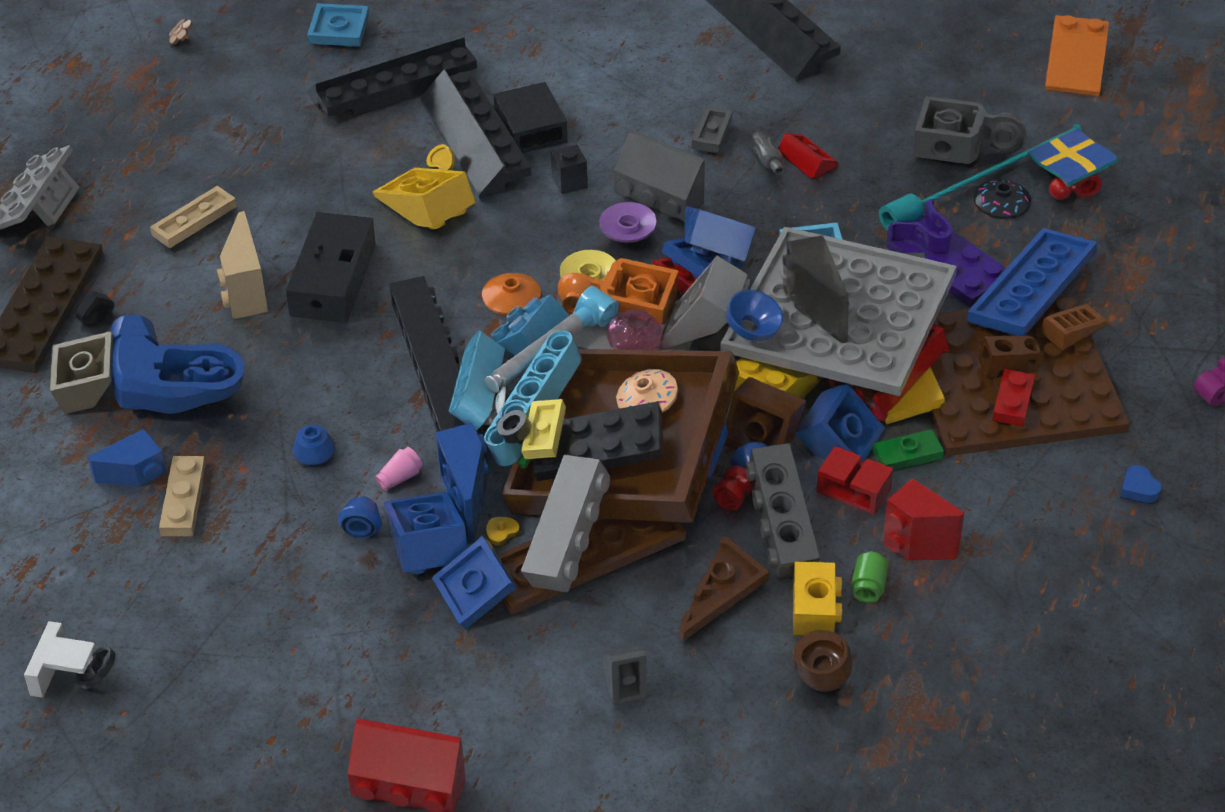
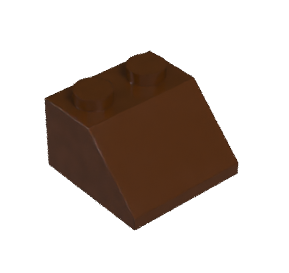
M749 376L733 392L726 421L728 435L724 446L736 451L738 447L748 442H760L768 446L791 444L796 434L795 432L800 425L806 400Z

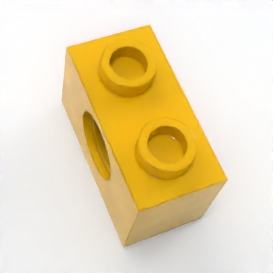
M795 562L793 635H806L817 630L834 632L835 623H841L842 603H836V597H841L842 577L835 576V563Z

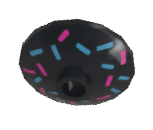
M998 179L981 184L975 190L974 202L982 213L992 218L1012 219L1023 215L1029 209L1031 197L1022 185L1013 181Z

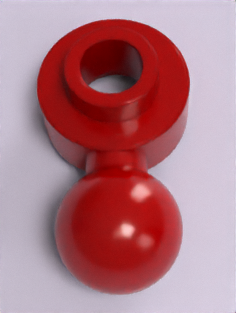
M1095 173L1067 187L1060 178H1056L1049 185V193L1056 200L1068 198L1071 192H1075L1078 197L1087 198L1095 195L1101 189L1102 181L1098 173Z

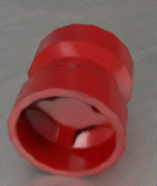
M734 465L723 475V480L719 481L714 487L712 495L721 507L732 511L738 510L744 502L745 496L749 495L753 490L754 483L753 481H748L745 468Z

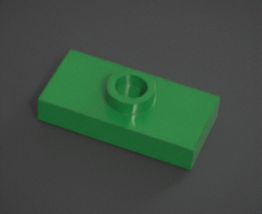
M932 429L873 443L872 448L877 461L893 468V471L943 459L944 450Z

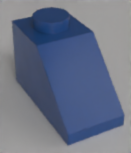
M144 429L87 457L92 478L96 483L140 487L167 473L162 450Z

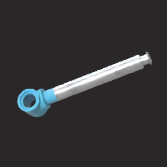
M595 286L588 287L580 296L576 305V311L493 371L491 376H487L485 378L486 387L491 392L497 393L499 387H505L523 374L552 333L566 330L574 336L586 326L594 327L599 325L600 327H606L615 318L619 309V302Z

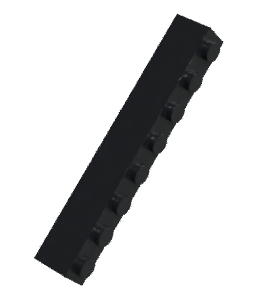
M424 276L389 283L392 307L436 432L465 425V423L449 413L460 367L458 368L457 366L459 364V357L456 347H450L452 341L448 326H442L444 324L442 309L440 306L435 307L437 299L433 286L428 287ZM482 425L476 432L484 436L486 431H481ZM483 453V455H484V457H485V459H486V461H487V455H486V453Z

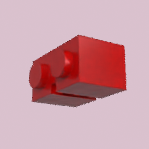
M834 446L818 470L816 492L875 516L891 491L893 468L868 458L865 462L861 461L860 455Z

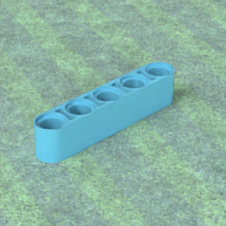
M566 330L556 331L546 339L487 429L484 440L498 465L509 466L517 462L522 455L521 449L523 445L518 442L507 443L503 440L497 431L499 420L506 413L513 410H521L529 417L532 401L558 399L582 360L581 354L570 332Z
M478 331L465 348L449 408V413L463 423H473L475 430H478L488 418L495 393L486 387L485 378L491 376L493 371L502 366L505 352L503 346L482 331Z

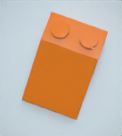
M1055 15L1045 90L1099 96L1109 21L1095 18H1076L1069 15Z

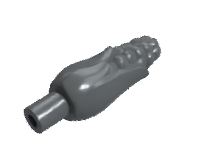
M756 132L752 136L754 144L752 150L756 152L761 164L765 168L772 170L777 176L782 175L785 169L782 165L780 150L773 143L772 137L767 138L762 132Z

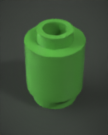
M871 551L859 555L856 559L851 588L854 597L861 602H876L884 593L889 562L880 553Z

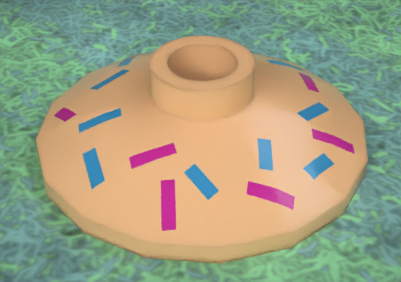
M648 369L638 372L626 379L620 386L616 396L618 408L659 401L663 413L675 402L678 386L676 379L670 373L663 370Z

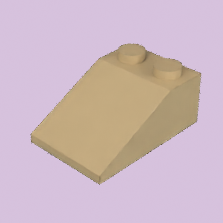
M245 211L238 213L221 252L222 268L217 269L220 287L225 286L226 288L225 291H221L224 309L230 308L233 319L268 312L260 263Z

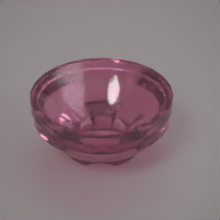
M626 310L618 313L611 319L607 328V340L613 349L657 350L662 342V328L658 320L646 311ZM630 319H640L645 324L643 326H633L628 321Z

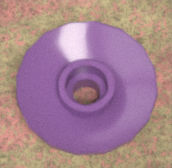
M622 202L609 206L603 211L599 224L601 231L608 238L618 242L630 243L648 238L655 231L657 220L655 213L649 207L640 203Z

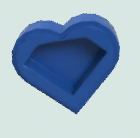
M1138 465L1131 466L1126 471L1120 497L1146 503L1155 502L1160 497L1161 484L1151 477V473L1147 468Z

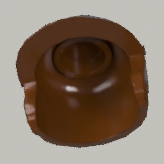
M817 630L804 635L796 643L792 654L794 669L797 670L798 675L808 687L820 692H829L842 687L847 682L853 665L850 648L846 639L831 631Z

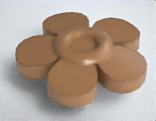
M186 19L179 21L169 34V42L175 45L179 40L188 39L187 31L192 28L193 23Z

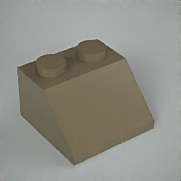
M111 331L53 345L50 392L64 414L95 407L112 381L114 335Z

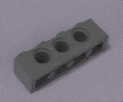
M790 443L751 449L750 461L745 463V470L748 481H753L755 490L752 491L754 507L756 510L760 509L763 518L760 519L761 535L763 539L768 538L770 548H767L768 563L770 568L775 567L778 579L793 577L795 562H819L820 556ZM774 480L777 481L779 484L772 485L767 481ZM774 509H784L785 511H787V513L781 514L776 512ZM790 537L795 542L788 543L783 541L781 538Z

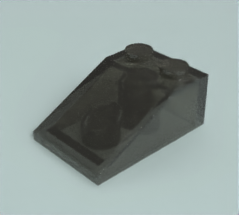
M823 235L787 241V255L782 256L784 271L787 274V278L782 280L785 296H790L794 307L840 343L848 342L849 296Z

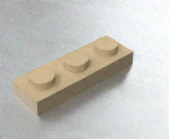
M217 185L150 226L151 234L165 246L171 248L236 208V198Z
M173 456L159 525L161 536L194 535L206 468L204 456Z

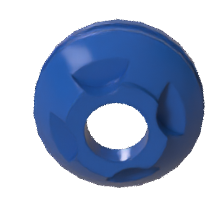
M740 291L731 298L727 306L726 317L730 327L735 333L747 340H768L779 331L783 323V313L779 304L772 297L760 291ZM750 320L756 324L758 329L755 331L748 330L742 325L741 321Z

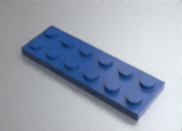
M1042 228L968 310L967 322L978 324L983 328H992L1006 332L1011 336H1025L1097 252V242Z

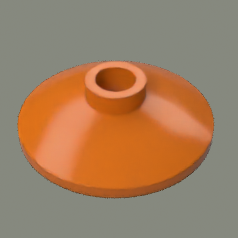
M520 273L498 275L489 280L482 291V299L485 306L492 312L507 316L517 306L525 307L535 297L541 299V288L537 281L530 276Z

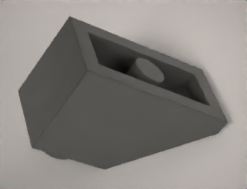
M637 645L603 651V674L612 704L646 698L645 650Z

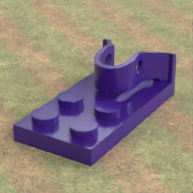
M933 199L927 201L925 216L912 223L893 222L888 227L886 248L890 251L898 253L925 252V259L957 266L956 277L949 293L970 308L1006 269L999 262L955 233L950 222L942 214L936 212Z

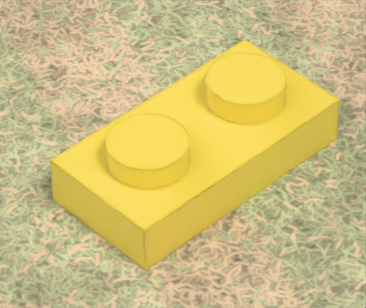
M563 399L532 401L528 417L532 427L529 434L524 438L521 449L525 459L556 457L566 410Z

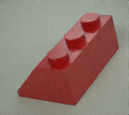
M357 718L348 767L350 793L364 800L376 799L391 802L400 807L412 806L423 808L430 812H455L466 780L461 737Z

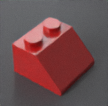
M912 478L887 499L882 543L890 551L898 553L906 560H954L959 556L965 512Z

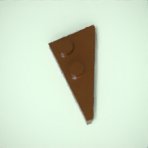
M726 535L723 536L715 558H712L708 565V572L703 575L694 593V600L689 611H685L677 636L682 641L686 640L769 580V571Z

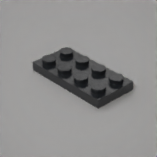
M659 401L564 419L556 457L534 459V475L537 482L554 479L564 455L598 459L605 469L663 458L662 408Z

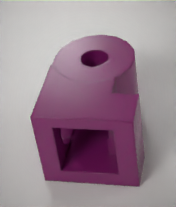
M1225 357L1218 360L1217 367L1203 372L1193 386V391L1212 407L1225 402Z

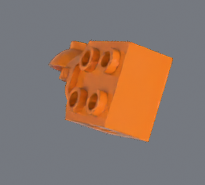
M620 258L612 263L604 281L593 279L591 276L583 273H569L559 279L557 290L562 306L569 314H573L582 293L588 287L595 286L619 302L618 312L666 324L677 297L678 270Z

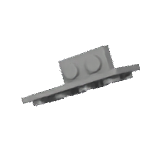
M70 145L60 149L55 147L47 154L42 156L35 155L27 161L26 170L15 178L11 191L7 192L0 200L2 202L0 205V230L24 221L32 209L47 226L56 223L80 188L62 167L73 151Z

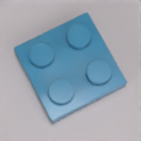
M317 3L307 34L308 44L342 45L347 47L361 46L369 18V6Z

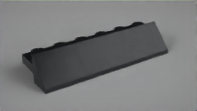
M706 0L795 81L818 73L819 63L840 55L841 46L788 0Z
M465 37L317 83L308 90V94L317 108L323 109L327 116L350 110L355 117L421 96L444 69L448 76L477 69V60L466 47Z
M444 69L421 96V102L445 143L452 149L457 163L462 171H465L467 179L478 198L482 199L506 192L505 183L531 176V166L472 72L466 71L448 76Z

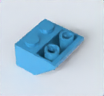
M551 294L541 299L535 297L525 307L517 306L512 309L506 316L508 321L499 326L491 334V337L505 348L503 358L510 360L569 317V314Z

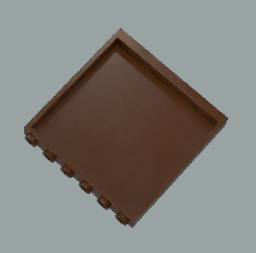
M578 349L581 354V363L558 398L563 399L566 406L564 419L619 409L616 396L620 386L626 379L641 371L660 369L668 372L676 379L678 386L675 402L668 410L662 413L663 458L607 468L606 471L610 475V485L600 502L598 518L693 523L740 373L733 353L731 351ZM522 454L519 460L511 465L507 482H504L502 486V498L506 502L511 514L541 516L555 478L537 482L534 475V459H531L526 468L518 465V462L523 457Z

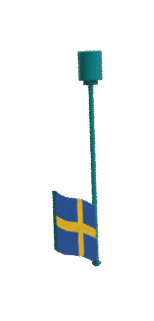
M1074 124L1072 129L923 200L911 193L880 207L879 219L887 231L889 225L893 222H915L924 216V205H926L928 200H937L1027 156H1030L1040 167L1059 177L1067 187L1118 163V159L1109 149L1089 139L1082 132L1081 125Z

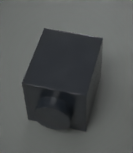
M573 145L551 151L552 178L560 193L564 194L588 188L587 160L579 146Z

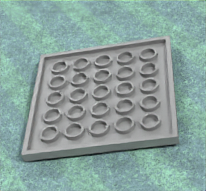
M784 226L750 290L760 291L769 295L779 304L783 313V323L779 331L768 340L751 341L739 336L729 327L721 341V351H731L735 356L900 396L956 277L957 266ZM750 320L741 321L742 325L748 330L755 331L758 329L756 324Z

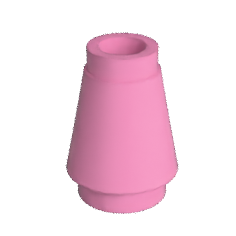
M412 448L399 449L375 476V479L383 490L388 491L390 488L418 475L419 469L423 467V462Z

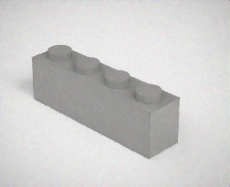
M570 455L563 456L521 569V573L532 587L568 593L572 581L576 579L578 563L582 552L587 549L589 544L591 527L599 516L600 502L610 485V475L600 460Z

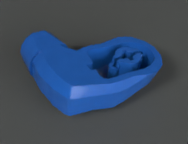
M123 315L111 325L110 331L114 335L111 386L113 395L121 408L128 410L146 409L169 414L179 413L226 399L233 395L242 385L245 364L242 357L229 346L216 343L159 345L154 324L142 315Z

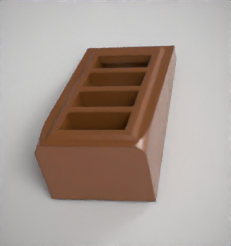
M1084 304L1044 318L1041 334L1063 351L1106 326L1108 320L1089 305Z

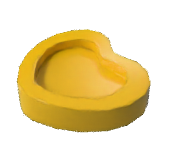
M441 144L429 152L426 161L429 167L452 170L455 165V156L449 146Z
M508 517L491 518L486 527L487 539L495 546H503L508 539L515 538L520 533L519 523Z

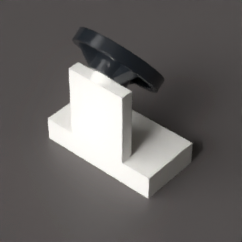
M48 621L24 673L30 696L44 697L56 669L75 672V682L83 689L93 687L112 668L116 657L115 651L109 646H101L95 649L96 646L93 642L65 638L62 623ZM107 653H108V658H107V660H106L104 666H103L102 669L98 672V670L100 669V667H101L102 664H103V658H104V657L107 655ZM84 673L91 676L90 680L82 682Z

